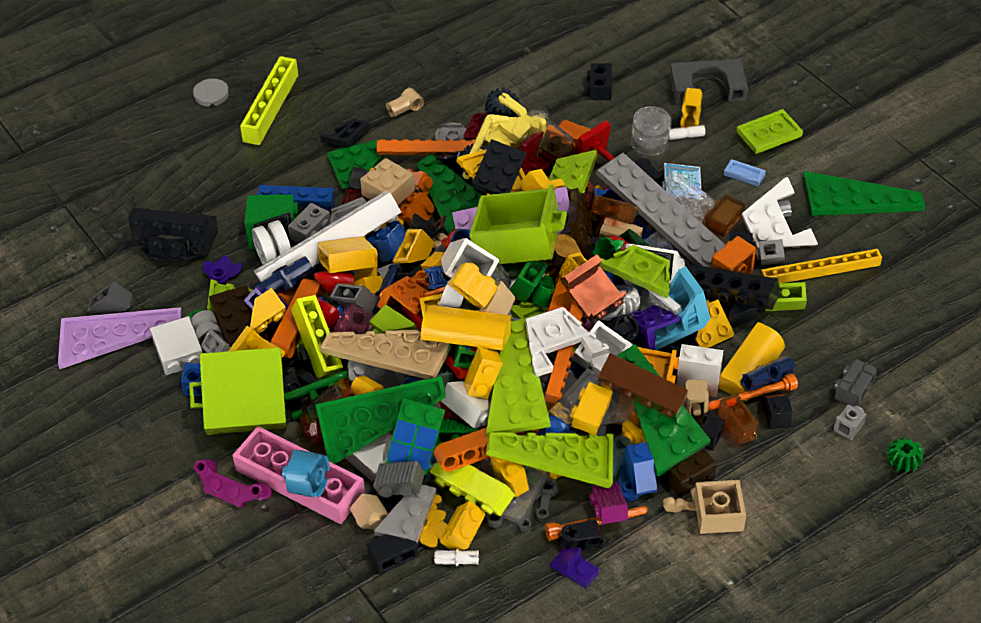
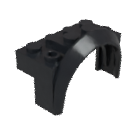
M133 208L128 216L133 247H139L145 255L161 262L181 263L201 255H208L213 241L218 234L216 216L210 215L208 218L207 215L146 208ZM153 234H156V235H168V236L183 237V238H180V239H165V238L157 237V236H155V235H153ZM187 240L189 241L190 251H188Z

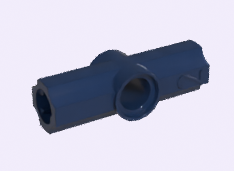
M303 256L288 266L284 265L272 272L271 276L255 284L254 287L258 286L266 291L272 288L275 293L285 291L293 287L297 283L296 281L313 272L314 269L307 257Z
M783 356L765 365H758L754 370L743 374L740 380L742 387L747 391H753L768 383L779 381L781 377L793 372L795 367L794 361L789 356Z

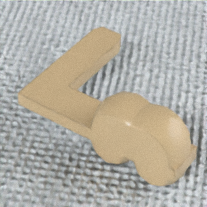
M695 488L690 491L692 502L684 501L682 498L675 500L672 497H667L664 499L663 507L665 511L674 513L682 510L696 511L694 500Z

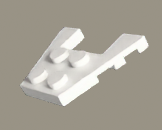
M788 177L784 178L741 215L748 232L753 233L756 249H759V242L778 239L783 240V247H815L818 244L811 228L792 235L777 201L794 194Z
M564 307L527 318L525 321L535 378L553 371V365L547 357V353L582 342L592 359L607 354L609 346L596 339L597 336L592 331L588 332L581 326L582 323Z

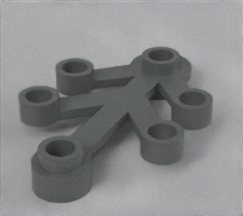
M551 477L542 478L540 482L528 481L529 490H533V492L530 494L523 493L518 497H514L512 500L516 502L507 506L501 516L495 513L491 515L486 513L487 525L491 528H498L502 525L503 519L524 508L522 518L518 522V528L521 532H529L532 527L530 519L533 504L539 498H541L540 508L536 511V518L540 522H546L549 519L548 507L550 498L558 493L559 487L557 482Z

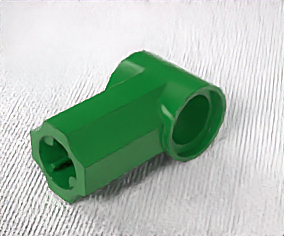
M545 275L538 282L531 301L541 307L548 306L556 289L552 277Z

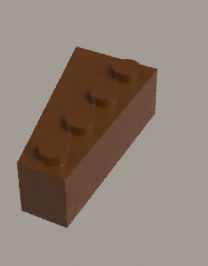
M611 353L598 375L599 386L639 402L647 408H654L669 418L671 416L677 418L688 396L687 389Z

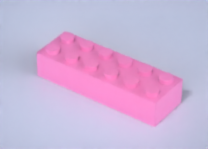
M259 426L255 428L232 455L235 470L259 483L268 484L274 491L339 524H342L351 513L349 508L362 493L365 494L363 478L329 462V472L325 471L324 478H327L328 481L321 496L313 498L287 492L286 479L282 477L283 468L289 464L292 452L295 449L307 450Z

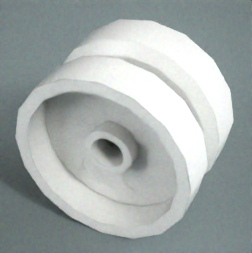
M279 220L268 223L267 230L263 226L252 229L254 245L263 265L291 248L287 234Z

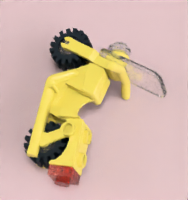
M496 88L495 91L492 90L488 94L485 104L487 116L475 142L471 144V147L468 145L466 149L464 148L462 156L487 149L491 139L503 144L510 143L511 147L519 149L521 143L527 137L530 138L533 133L536 134L540 130L544 134L539 147L551 137L559 136L561 143L572 148L573 139L567 132L549 120L548 115L544 111L533 109L527 115L526 109L520 105L519 98L515 97V93L511 94L509 89L506 92L505 88H502L501 91L499 88ZM462 168L463 178L469 179L470 175Z

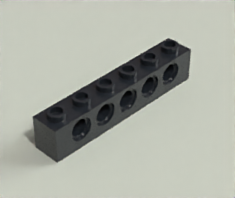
M685 263L689 272L704 291L706 299L772 310L781 294L777 278Z

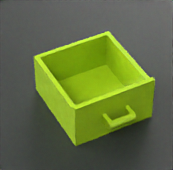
M549 185L548 189L483 195L480 197L470 230L471 242L498 258V264L552 259L558 232L564 229L567 212L559 211L553 185Z
M281 348L200 353L201 382L189 383L190 408H203L204 430L207 435L254 431L257 426L265 430L287 428ZM202 386L203 403H195L194 388Z

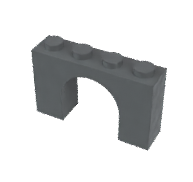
M741 59L671 63L670 80L676 105L683 104L686 89H694L693 84L701 79H713L722 83L726 89L728 101H745L747 98L748 86Z

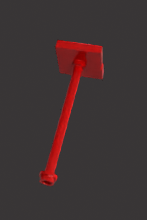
M605 120L595 128L579 136L576 154L597 150V155L600 154L608 162L613 160L614 157L606 150L611 124Z

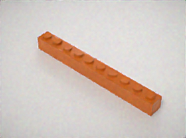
M380 139L377 141V155L455 154L456 151L466 149L468 145L471 147L475 139L471 141L464 139L459 141L453 139L443 141L442 139L436 141L426 139L425 141H420L419 139L414 141L391 139V141H386L385 139Z
M573 299L569 313L583 323L581 318L584 319L585 314ZM576 344L558 350L544 398L546 402L557 404L558 400H561L563 392L560 391L561 389L564 390L566 383L564 379H567L568 371L566 370L567 368L570 369L572 361H569V359L573 358L574 351L572 349L576 348Z

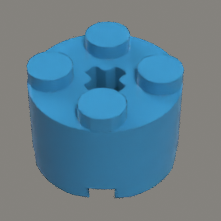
M295 449L292 452L289 464L285 465L282 471V477L286 479L287 492L313 498L321 496L328 481L327 478H324L325 471L329 472L330 468L327 456Z

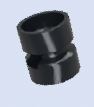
M628 314L616 316L612 320L603 323L627 341L633 340L639 332L637 320Z

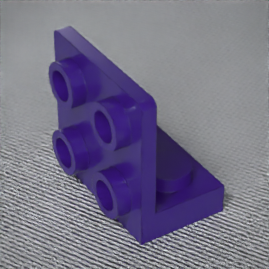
M651 305L648 309L632 312L631 316L635 317L638 322L639 332L629 342L641 348L655 350L656 335L654 330L679 322L680 316L660 308L658 305Z

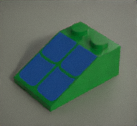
M403 398L385 463L418 461L425 475H427L445 410Z

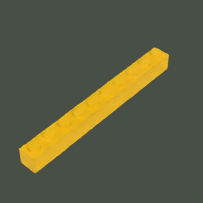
M878 249L762 269L761 276L777 278L779 283H787L880 266L882 256Z

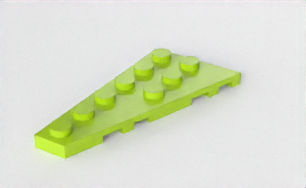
M526 319L511 321V334L503 350H500L499 356L502 366L494 383L486 438L490 432L518 433L550 427V419L540 378H535L525 327Z
M490 432L487 437L486 455L605 488H610L613 484V434H606L605 436H597V434L596 436L592 434L579 436L576 433H546L544 436H536L535 433L516 435L515 433Z

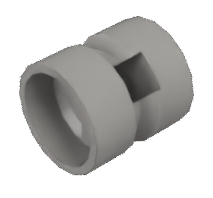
M203 310L191 318V324L200 345L209 329L223 337L217 318L212 311Z

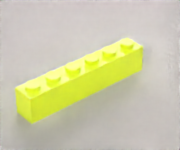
M280 56L240 126L243 142L256 145L261 144L298 77L296 59Z

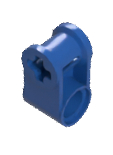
M441 265L424 269L428 275L429 289L446 286L448 280L451 279V277L444 274L443 266Z

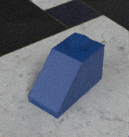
M647 442L626 446L622 462L636 496L657 492L654 459Z

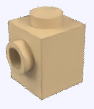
M362 493L349 508L356 519L357 525L363 529L375 530L388 515L379 498Z

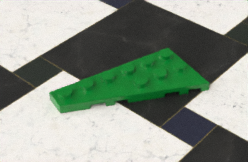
M429 154L418 162L417 166L420 171L426 173L433 180L429 193L440 218L443 215L447 216L445 229L449 235L456 229L453 212L478 207L482 195L440 160H436L433 154Z
M803 171V180L811 216L925 211L926 205L922 192Z
M635 344L618 354L619 358L660 376ZM632 400L644 439L654 459L657 477L710 444L711 440L684 406H682L677 418L673 416L669 418L654 408H647L639 402Z
M442 376L316 404L329 462L336 464L393 430L403 398L429 406L446 398Z

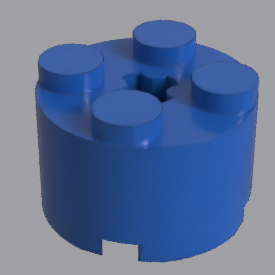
M399 220L385 223L387 227L380 228L376 232L371 233L367 238V241L376 248L378 260L381 263H385L390 259L393 261L404 240L406 230Z

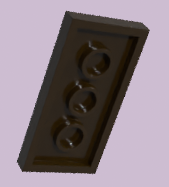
M579 188L571 190L568 225L582 255L586 257L590 255V247H592L591 238H593L591 230L593 229L592 221L594 218L591 210L586 208L585 204H587L584 193L581 194Z
M247 285L209 296L224 339L230 347H232L246 326L250 327L253 310L244 301L250 294ZM266 330L259 333L263 339L270 342Z

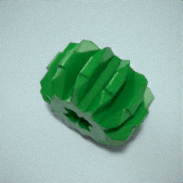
M904 436L901 440L895 438L893 443H890L887 448L886 457L890 461V467L896 466L897 472L901 469H904L906 473L909 469L915 471L923 462L924 449L920 448V442L914 443L913 437L910 440H906Z

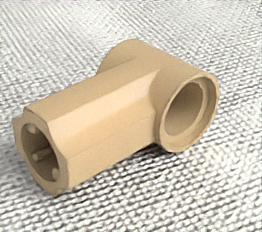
M408 88L402 93L401 97L386 103V108L389 115L395 117L409 109L413 111L421 109L424 99L413 88Z

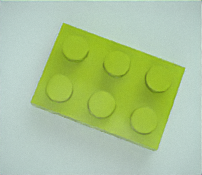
M783 109L739 125L736 130L755 154L802 137L803 130Z

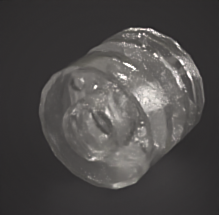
M655 106L641 108L635 113L632 123L631 145L637 152L654 156L666 150L671 128V117L669 114Z

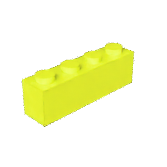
M316 295L296 299L291 311L316 377L322 380L341 372L343 365L340 358L323 354L320 350L330 331Z
M436 461L429 471L435 478L433 481L441 488L447 486L451 493L457 497L463 495L467 502L471 501L474 504L481 505L480 508L490 515L495 513L501 516L515 496L507 485L471 465L447 472Z

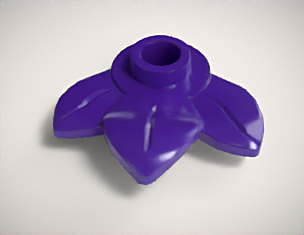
M225 255L216 263L205 261L203 270L204 273L209 275L210 282L212 279L216 280L218 284H224L228 278L235 277L241 272L242 263L232 264L228 256Z

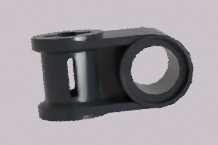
M594 519L567 524L561 529V549L577 547L581 548V550L594 549L604 543L598 522Z

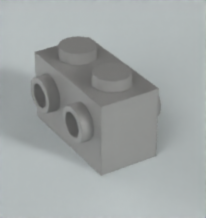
M311 203L288 225L290 239L300 243L330 225L329 211Z

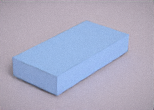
M733 159L730 160L724 170V176L759 187L766 173V170Z

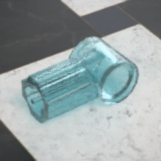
M625 436L613 438V479H615L623 465L622 459L626 446L630 445V441Z

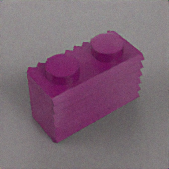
M615 481L610 488L593 485V493L589 494L591 507H594L595 517L600 518L602 525L628 521L627 503L618 483Z

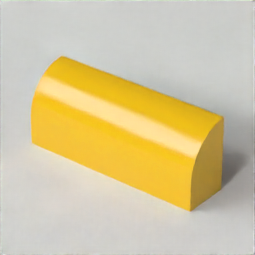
M429 305L422 321L421 340L503 350L511 334V315Z
M757 322L720 374L718 388L731 395L747 391L742 387L740 381L743 374L754 370L758 365H765L776 360L785 348L782 337L774 329Z

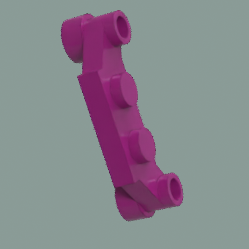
M204 459L195 463V471L198 472L204 484L203 491L231 504L243 507L244 503L256 499L264 501L271 496V487L268 484L257 483L247 486L217 473V464L213 460Z

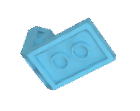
M686 266L677 271L669 286V297L682 308V312L678 313L680 321L654 330L656 335L655 350L704 328L710 320L704 291Z

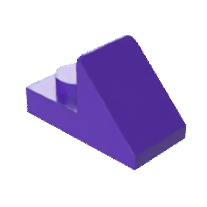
M579 547L562 549L550 563V567L584 588H587L599 574L598 567L581 558V548Z

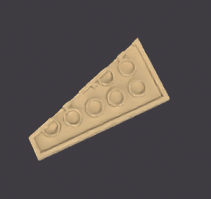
M418 330L386 331L385 334H375V331H367L366 334L329 332L320 350L323 354L429 379L437 376L453 344L421 340V332L419 333Z

